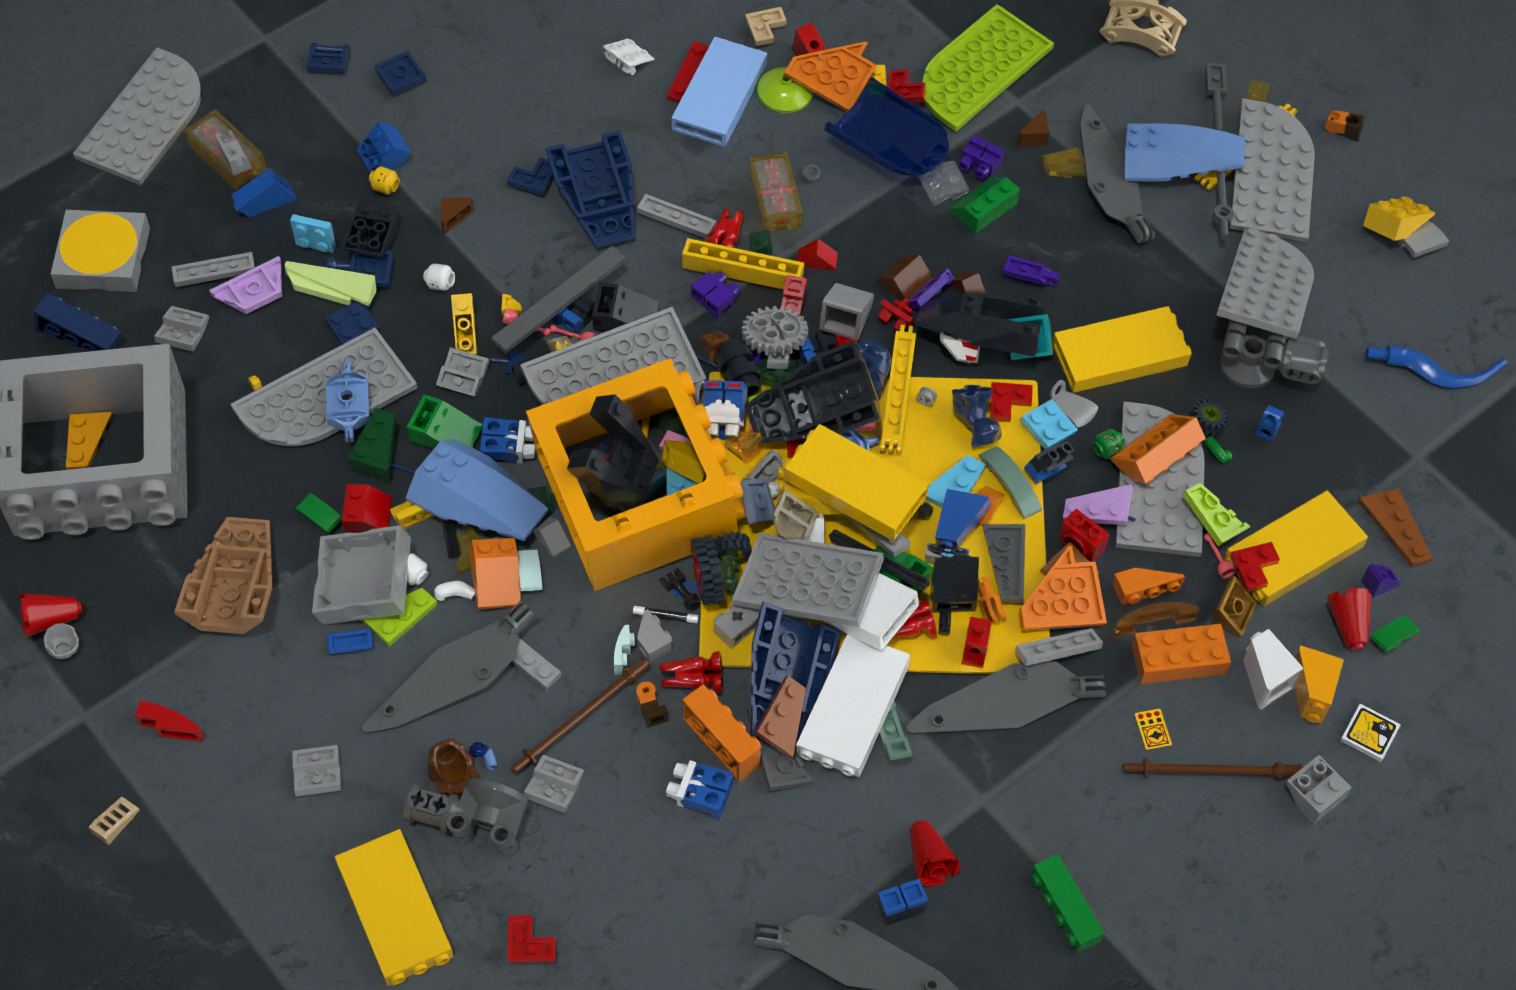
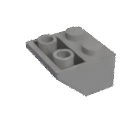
M1320 755L1286 782L1297 808L1313 824L1341 803L1352 788Z

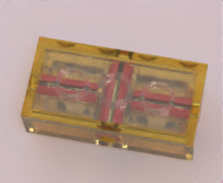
M216 109L184 129L188 145L234 189H237L266 170L263 154ZM229 130L233 132L252 169L233 176L218 148L215 134L219 132L223 139L229 137Z
M788 152L749 157V175L763 233L801 228L803 212Z

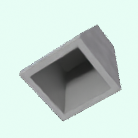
M835 283L823 300L819 329L858 341L872 309L874 294Z

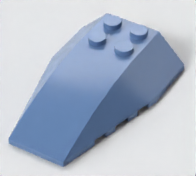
M1158 123L1127 125L1125 181L1171 180V177L1175 176L1186 178L1189 177V174L1200 172V175L1208 174V171L1211 170L1222 172L1244 168L1245 137L1191 125Z
M457 439L439 442L416 470L406 495L407 501L441 519L456 520L459 524L466 526L467 524L475 525L485 531L490 529L497 531V534L522 541L526 540L549 511L540 500L491 457Z

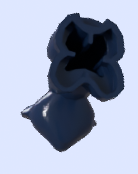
M867 338L860 344H857L867 364L878 400H880L881 391L890 371L892 359L888 349L873 338Z
M966 385L964 388L952 390L953 410L972 430L971 444L974 448L994 443L1001 438L1002 432L999 423L995 419L986 417L985 405L986 401L991 398V388L981 387L980 385Z

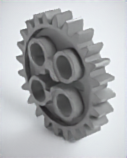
M766 306L764 311L758 308V313L751 312V316H746V321H743V341H746V345H751V350L757 348L758 353L765 351L766 356L770 352L774 356L778 352L784 356L785 351L792 353V348L799 350V345L804 346V341H807L808 335L807 321H804V316H799V312L792 313L791 308L785 311L784 306L780 309H777L776 306L773 309H769Z

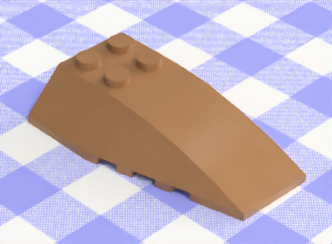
M227 517L214 535L212 544H208L205 554L201 560L198 559L195 563L193 572L189 573L185 578L174 611L175 615L200 631L245 634L263 622L272 592L270 520Z

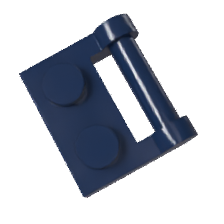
M311 43L306 64L307 71L345 74L348 56L350 55V45H343L342 47Z

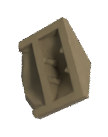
M783 490L772 513L776 532L785 539L808 537L819 512L788 491Z

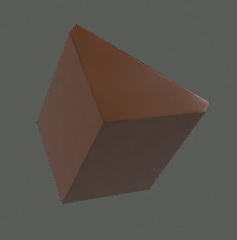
M920 255L902 256L877 279V282L903 301L904 299L909 300L933 277Z

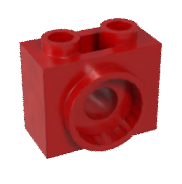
M1076 508L1062 522L1058 539L1063 542L1064 546L1071 542L1089 562H1094L1105 551L1109 533Z

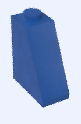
M270 168L231 195L235 202L233 204L235 209L248 217L297 199L291 186Z
M947 489L935 535L940 546L952 548L953 546L959 547L990 508L991 501L989 496Z

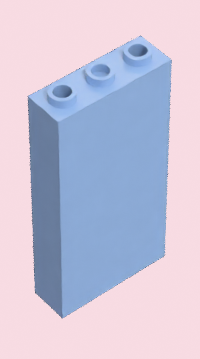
M714 37L672 116V130L726 147L767 66V53L727 41L726 39Z

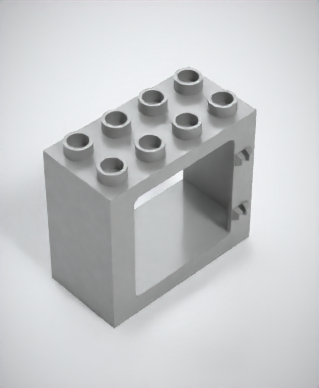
M170 344L0 361V508L14 536L34 540L41 538L47 532L63 531L69 535H80L85 533L88 528L106 526L112 530H125L132 523L150 522L154 525L165 526L172 524L175 519L187 518L185 389ZM144 411V457L140 462L33 474L21 472L22 425L24 423L69 419L70 414L99 412L121 414Z

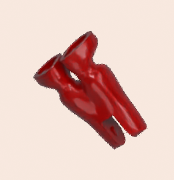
M724 208L718 221L709 232L710 236L704 239L703 242L719 245V241L723 240L720 245L735 248L734 245L739 238L744 214L737 210L734 219L731 220L729 219L730 208Z
M928 599L920 601L919 606L892 639L915 637L919 635L921 630H924L931 638L937 637L933 614H931Z
M714 651L709 659L697 656L685 660L661 663L660 671H675L676 677L661 679V686L697 689L704 684L706 687L712 686L716 693H723V673H703L705 670H722L721 652Z

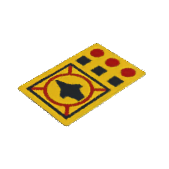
M1161 709L1135 713L1146 750L1172 745Z

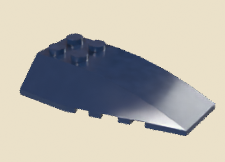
M621 130L603 134L602 140L599 143L566 150L564 144L545 148L557 187L595 247L599 249L635 240L632 164Z
M765 601L761 604L752 640L751 736L763 740L754 732L784 677L790 676L806 688L797 734L798 738L805 725L804 721L807 715L811 713L813 704L817 696H819L823 688L822 686L833 666L841 630L823 623L812 626L782 614L783 608Z

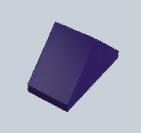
M1372 563L1368 566L1361 580L1369 592L1371 591L1372 598L1401 585L1390 567Z

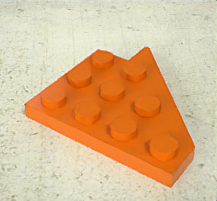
M865 41L794 56L783 75L849 113L877 65L861 56L868 44Z
M1068 546L1018 610L1022 631L1106 625L1107 620L1096 562L1075 563L1073 548Z

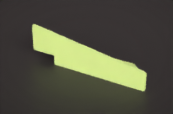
M290 261L285 262L286 275L289 276L295 291L345 305H350L355 300L369 306L376 294V280L373 275Z

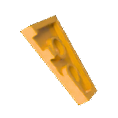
M112 412L70 414L66 457L67 470L91 467L99 450L98 445L101 439L105 437L106 428L114 417Z

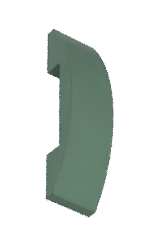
M995 446L979 454V458L986 464L989 472L993 471L1013 498V505L1023 519L1042 511L1041 504L1028 480L1015 462L1001 448Z
M893 701L879 733L881 743L889 760L912 757L908 739L904 737L896 713L895 701Z

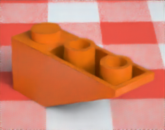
M1132 568L1115 573L1112 586L1122 606L1126 604L1133 605L1142 599H1153L1168 591L1170 593L1176 592L1182 587L1185 576L1184 574Z

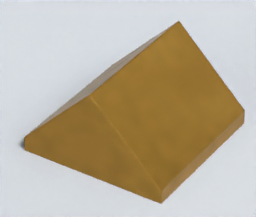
M1231 576L1210 625L1221 624L1223 631L1237 637H1243L1258 603L1249 592H1246L1244 586L1235 576Z

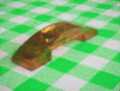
M1161 602L1143 606L1128 613L1115 624L1113 637L1134 634L1139 624L1173 617L1175 624L1195 621L1200 611L1199 606L1182 602Z

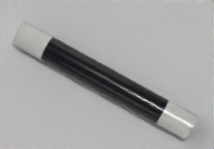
M634 606L633 614L643 616L644 611L648 609L652 615L655 614L658 618L696 624H698L699 615L641 606Z

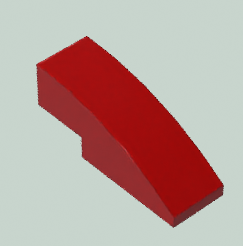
M139 701L135 718L140 727L155 728L159 737L204 742L201 729L182 714L165 706Z

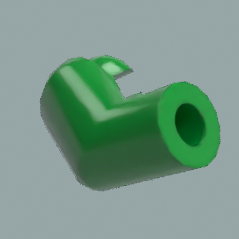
M1208 437L1205 440V445L1219 462L1227 463V461L1232 459V453L1229 450L1224 451L1213 437Z

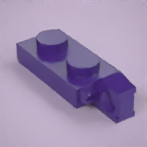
M1008 255L1002 275L1038 285L1054 287L1057 286L1060 275L1048 269L1047 265Z
M943 269L935 278L930 279L909 299V308L920 309V306L928 302L931 297L938 295L944 285H950L955 277L949 269Z

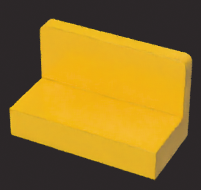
M409 501L390 509L397 525H401L404 529L434 516Z

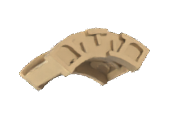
M1110 0L1109 5L1111 8L1104 27L1099 32L1109 43L1121 41L1137 43L1151 49L1159 57H1164L1175 53V45L1181 28L1186 25L1187 20L1172 7L1166 8L1158 4L1159 1ZM1141 16H1147L1155 27L1141 29L1132 20L1138 19Z

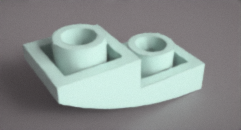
M538 550L517 551L520 590H542Z
M624 625L616 642L614 652L615 675H622L623 666H627V655L631 654L630 646H635L634 633H630L629 625Z

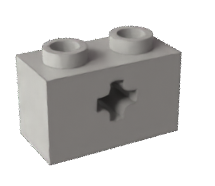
M732 604L726 613H721L715 618L714 633L729 648L733 649L755 631L760 610Z

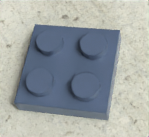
M767 479L741 481L740 485L743 491L741 499L749 524L774 522L772 513L775 505Z

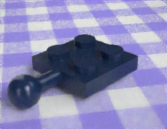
M386 250L382 257L353 252L351 263L338 262L335 258H327L323 263V267L375 276L376 287L389 288L394 252Z

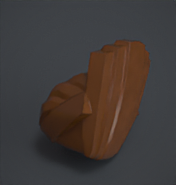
M452 738L435 744L430 749L428 778L436 781L441 794L451 795L453 793L461 797L467 780L470 778L480 779V775L472 765L474 757L459 741Z

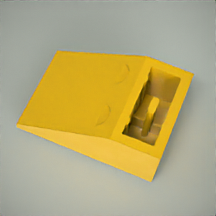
M1408 197L1379 201L1378 203L1369 204L1363 226L1396 241L1406 239L1432 218L1435 212L1429 210V207L1424 204L1414 203Z

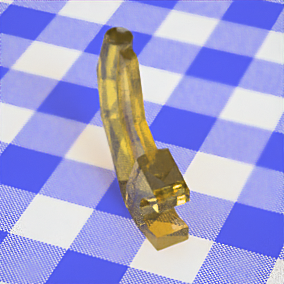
M468 525L463 526L464 532L467 533L466 535L456 534L457 541L462 550L456 562V571L458 573H462L470 568L468 553L472 540H480L474 529Z

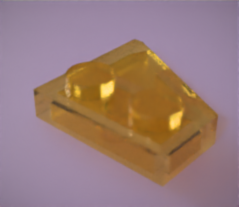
M1079 147L1042 155L1041 161L1048 175H1061L1068 178H1073V175L1084 176L1085 180H1087L1085 162Z

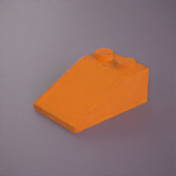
M515 538L472 540L468 555L477 608L514 607L521 600Z

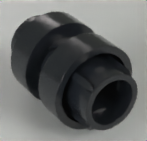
M729 339L721 343L717 348L715 363L721 375L724 376V382H744L748 385L747 398L757 395L761 390L763 375L757 363L754 362V356L749 346L742 344L737 339Z

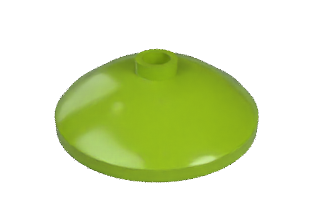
M778 67L766 72L758 82L757 94L760 101L767 108L780 113H793L804 109L812 101L814 96L812 91L783 75L787 67Z

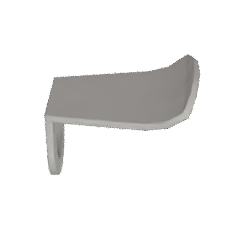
M1059 380L1052 388L1050 398L1053 399L1077 428L1089 423L1097 413L1098 406L1094 402L1066 391L1065 381ZM1061 385L1060 391L1055 395L1056 389Z

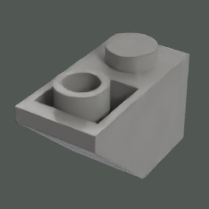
M646 609L643 613L637 636V647L644 658L651 664L671 652V642L673 640L667 630L663 631L659 618L655 614L652 615Z

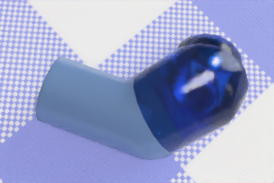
M474 742L469 747V752L472 756L477 757L480 755L484 758L487 770H494L498 767L492 748L481 742Z

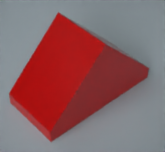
M817 239L798 249L797 261L803 262L804 268L836 271L837 252L820 239Z

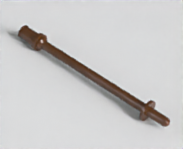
M641 657L631 667H626L622 670L621 678L531 751L526 748L523 749L522 753L524 756L512 765L511 771L518 773L529 763L533 766L537 765L536 757L627 683L634 684L640 675L650 669L649 662L644 657Z
M1143 758L1142 763H1124L1122 769L1125 772H1142L1143 778H1147L1149 772L1272 775L1276 780H1281L1282 778H1291L1302 769V765L1282 764L1281 762H1276L1272 766L1149 763L1147 758Z

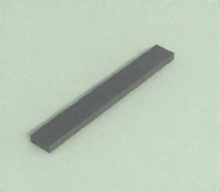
M609 247L492 336V342L506 354L626 262V257L615 247Z

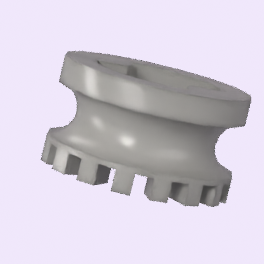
M925 386L920 388L916 396L918 402L925 406H932L937 398L936 392Z

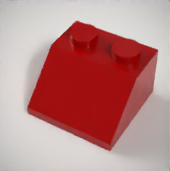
M347 484L342 518L345 533H362L372 529L389 527L392 496L369 485Z

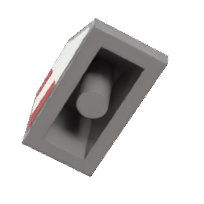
M940 330V341L957 361L966 364L978 362L979 346L971 345L970 340L958 337V340L951 338V333Z

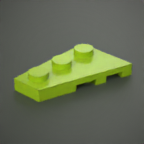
M1201 483L1182 493V496L1217 546L1222 545L1250 528L1246 522H1240L1235 517L1236 513L1231 509L1229 511L1220 504L1219 499Z
M420 588L406 595L404 614L363 619L360 621L369 629H372V632L390 647L433 610L438 603L427 591Z

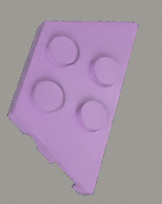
M278 256L209 290L211 296L245 314L282 297L280 257Z

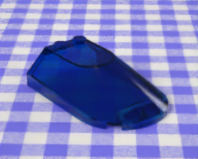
M873 77L868 79V83L858 101L835 125L830 122L825 124L826 132L885 168L901 175L917 176L932 172L945 161L949 151L947 132L937 119Z

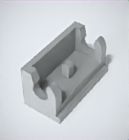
M231 130L228 131L229 137L223 139L220 132L215 134L218 148L233 176L252 169Z

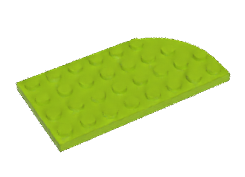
M996 4L929 62L922 83L925 82L926 84L925 103L936 118L957 132L1050 52L1054 47V43Z

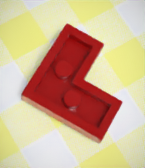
M908 69L890 70L886 94L887 104L925 102V82L909 83L910 74Z
M991 382L990 418L999 422H1010L1011 405L1032 406L1033 385Z
M1272 542L1232 551L1230 555L1246 592L1267 587L1268 581L1262 568L1276 565L1280 561Z
M532 915L509 916L508 964L556 963V938L532 937Z

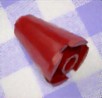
M1353 588L1346 589L1347 593L1341 595L1339 591L1333 592L1327 596V600L1345 646L1350 648L1351 651L1364 649V646L1368 644L1371 591L1369 592L1368 589Z
M19 593V602L22 604L20 614L25 637L46 631L54 624H65L78 619V614H82L81 602L76 601L75 597Z
M919 820L913 823L909 833L916 879H920L923 886H937L945 883L946 877L949 875L954 877L959 872L960 862L930 822Z

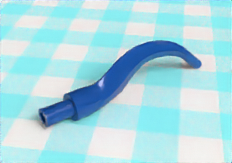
M1387 345L1386 349L1367 346L1365 351V359L1382 360L1385 365L1406 366L1429 382L1449 388H1463L1479 384L1508 364L1502 358L1483 372L1459 375L1447 372L1429 356L1410 348Z

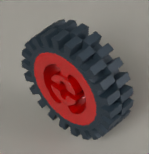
M712 536L691 539L690 545L694 574L702 604L705 606L724 602L722 572Z

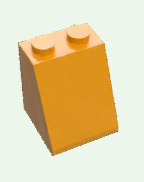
M1300 645L1295 659L1303 667V670L1294 687L1300 717L1305 718L1309 722L1322 724L1332 705L1344 659Z

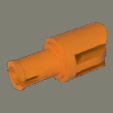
M982 577L983 583L978 579V589L981 595L978 602L984 619L991 621L990 613L995 623L999 622L998 612L1002 619H1006L998 594L993 593L989 578Z

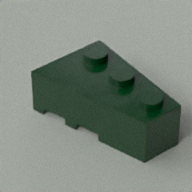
M375 408L348 457L351 471L390 484V472L397 434L395 414Z

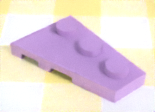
M1132 484L1066 499L1063 520L1077 508L1095 523L1127 525L1133 491Z

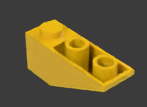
M472 293L451 295L456 349L477 354Z
M664 440L661 460L665 466L698 484L702 483L703 477L706 474L691 444L687 441Z

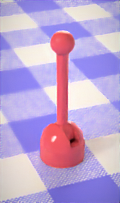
M508 308L502 323L505 325L510 324L519 317L518 313ZM540 327L537 329V331L543 332L545 336L551 333L549 328L543 329Z
M555 325L549 327L551 333L558 332L571 337L574 335L577 339L582 340L597 335L593 332H584L582 335L559 329Z
M1206 533L1204 539L1209 542L1220 562L1217 566L1218 574L1222 579L1230 578L1236 573V568L1230 561L1223 560L1209 533Z

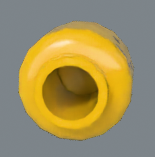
M380 166L369 175V182H371V187L374 191L389 195L398 189L400 179L393 170Z

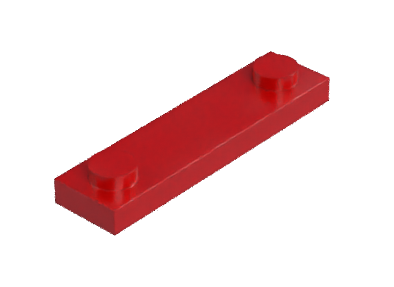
M693 42L667 94V100L680 103L709 45Z

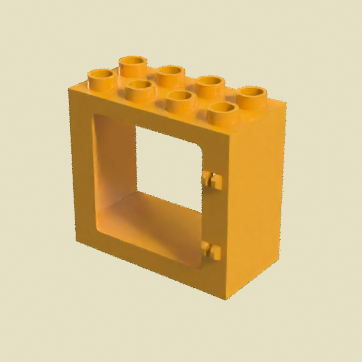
M671 358L526 411L537 456L594 591L692 555L690 542L693 538L711 535L713 539H717V536H723L724 533H727V535L731 532L737 534V520L745 517V511L740 500L743 497V491L734 472L727 474L723 464L727 462L723 445L719 438L711 439L708 428H711L709 416L702 403L699 405L695 404L692 397L695 394V388L688 371L684 370L677 373ZM616 394L629 407L636 421L675 407L706 474V480L604 520L596 521L577 478L566 469L569 459L564 449L607 433L589 415L596 396Z

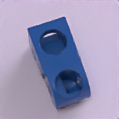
M1268 405L1254 435L1272 442L1282 424L1281 419L1284 412ZM1261 429L1268 430L1270 434L1264 433Z

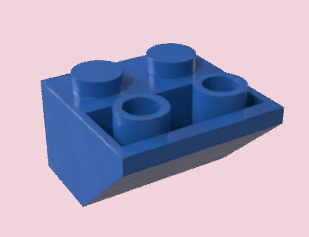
M377 122L356 149L370 173L380 166L390 170L401 167L411 154L410 149L396 127L382 122Z

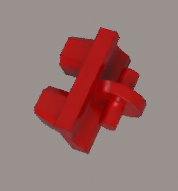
M885 299L881 302L882 309L877 316L881 322L888 324L891 318L894 317L897 321L892 326L893 329L900 331L901 325H905L904 332L909 326L914 328L916 325L913 322V318L909 316L912 314L913 309L909 308L910 301L908 299H904L902 302L896 299L894 305Z

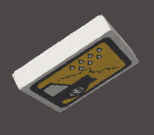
M1359 704L1340 741L1382 762L1401 724Z

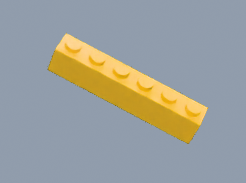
M687 238L682 253V268L703 273L710 272L712 275L721 271L727 278L783 290L787 275L803 278L804 273L803 262Z

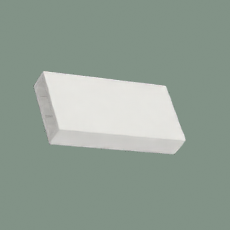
M879 573L859 627L827 621L823 622L882 651L919 606L917 591Z
M847 634L796 744L797 754L805 760H815L826 768H836L847 776L852 777L854 775L860 778L908 670L910 654L889 646H885L881 651Z

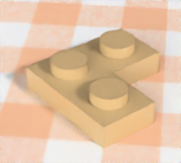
M781 7L745 14L746 23L756 46L774 43L771 28L786 25V18Z

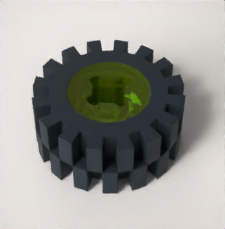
M1202 399L1200 402H1196L1189 416L1197 418L1205 437L1207 435L1209 437H1218L1223 433L1229 421V414H1227L1228 411L1226 409L1223 410L1224 406L1222 404L1218 406L1217 401L1211 403V399H1207V401Z
M731 532L727 535V533H724L723 536L719 535L717 539H713L720 566L724 564L725 566H730V564L736 566V563L743 564V560L748 561L752 549L747 534Z

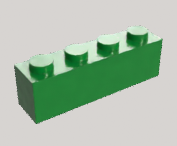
M1056 854L1035 864L1031 872V880L1034 886L1039 887L1043 893L1042 898L1045 905L1051 907L1054 912L1056 924L1065 931V938L1069 946L1074 947L1078 953L1101 942L1105 933L1060 856Z

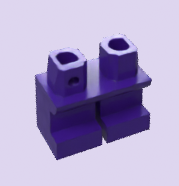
M972 135L969 139V144L962 150L959 169L966 172L972 168L975 170L974 175L981 180L986 176L991 177L1003 163L1005 150L991 143L988 144L987 141Z
M721 271L713 275L708 272L691 284V297L703 307L705 306V309L718 319L723 315L724 309L729 305H734V298L740 293V288L733 282L725 286L724 283L727 282V277Z

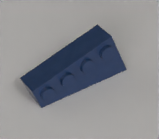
M47 293L34 310L36 332L42 333L44 330L49 332V336L56 340L58 337H61L74 347L78 344L82 345L84 351L115 349L120 342V331L115 326L107 325L100 321L98 317L84 313L79 307L65 303L58 296H52Z

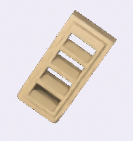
M121 797L95 819L88 828L92 834L110 845L140 809ZM122 806H125L130 811L128 813H125L120 808ZM117 812L118 814H120V815L123 816V817H122L121 819H119V818H117V817L114 816V815H115V813ZM111 819L116 823L112 825L108 821ZM104 826H106V827H108L109 829H108L107 831H105V830L102 829V828H103Z

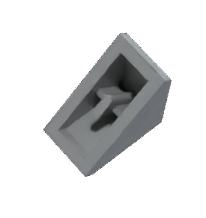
M550 516L542 518L532 531L553 558L571 548L559 521Z

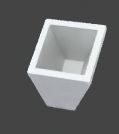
M1269 629L1263 633L1257 632L1250 638L1251 642L1246 648L1247 652L1243 659L1255 700L1260 710L1294 689L1303 670L1299 662Z

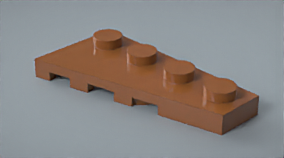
M1399 488L1359 498L1358 503L1368 510L1370 518L1380 525L1383 529V534L1393 541L1394 547L1411 568L1431 563L1433 558Z

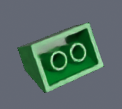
M1007 177L990 178L951 206L949 211L977 234L1018 204L1020 188Z

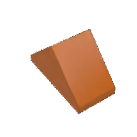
M984 486L978 491V495L989 496L991 501L990 508L977 523L980 526L990 523L1005 497V494L988 486Z

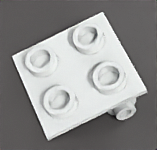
M631 39L603 46L606 49L604 53L606 58L614 63V65H618V68L622 69L627 75L635 74L636 65L655 59L646 50L637 46Z

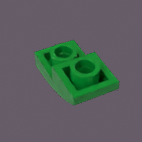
M311 493L296 507L299 513L313 521L317 527L328 534L343 518Z
M1404 615L1377 630L1370 638L1379 648L1387 652L1400 647L1403 640L1416 636L1420 628Z

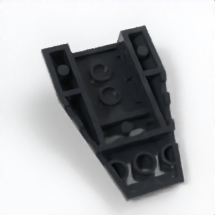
M854 340L815 355L805 365L799 366L785 379L782 378L775 386L765 390L745 404L757 444L806 439L809 432L815 430L819 424L840 435L881 420L880 403L867 364Z

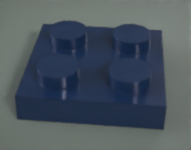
M409 51L374 66L376 73L392 95L427 81L425 73Z
M357 301L324 317L325 322L341 345L373 328H376L379 333L381 332L380 327L365 305Z

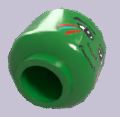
M1107 429L1095 436L1094 443L1092 444L1093 450L1098 457L1108 460L1124 449L1123 443L1125 439L1122 433L1114 429Z

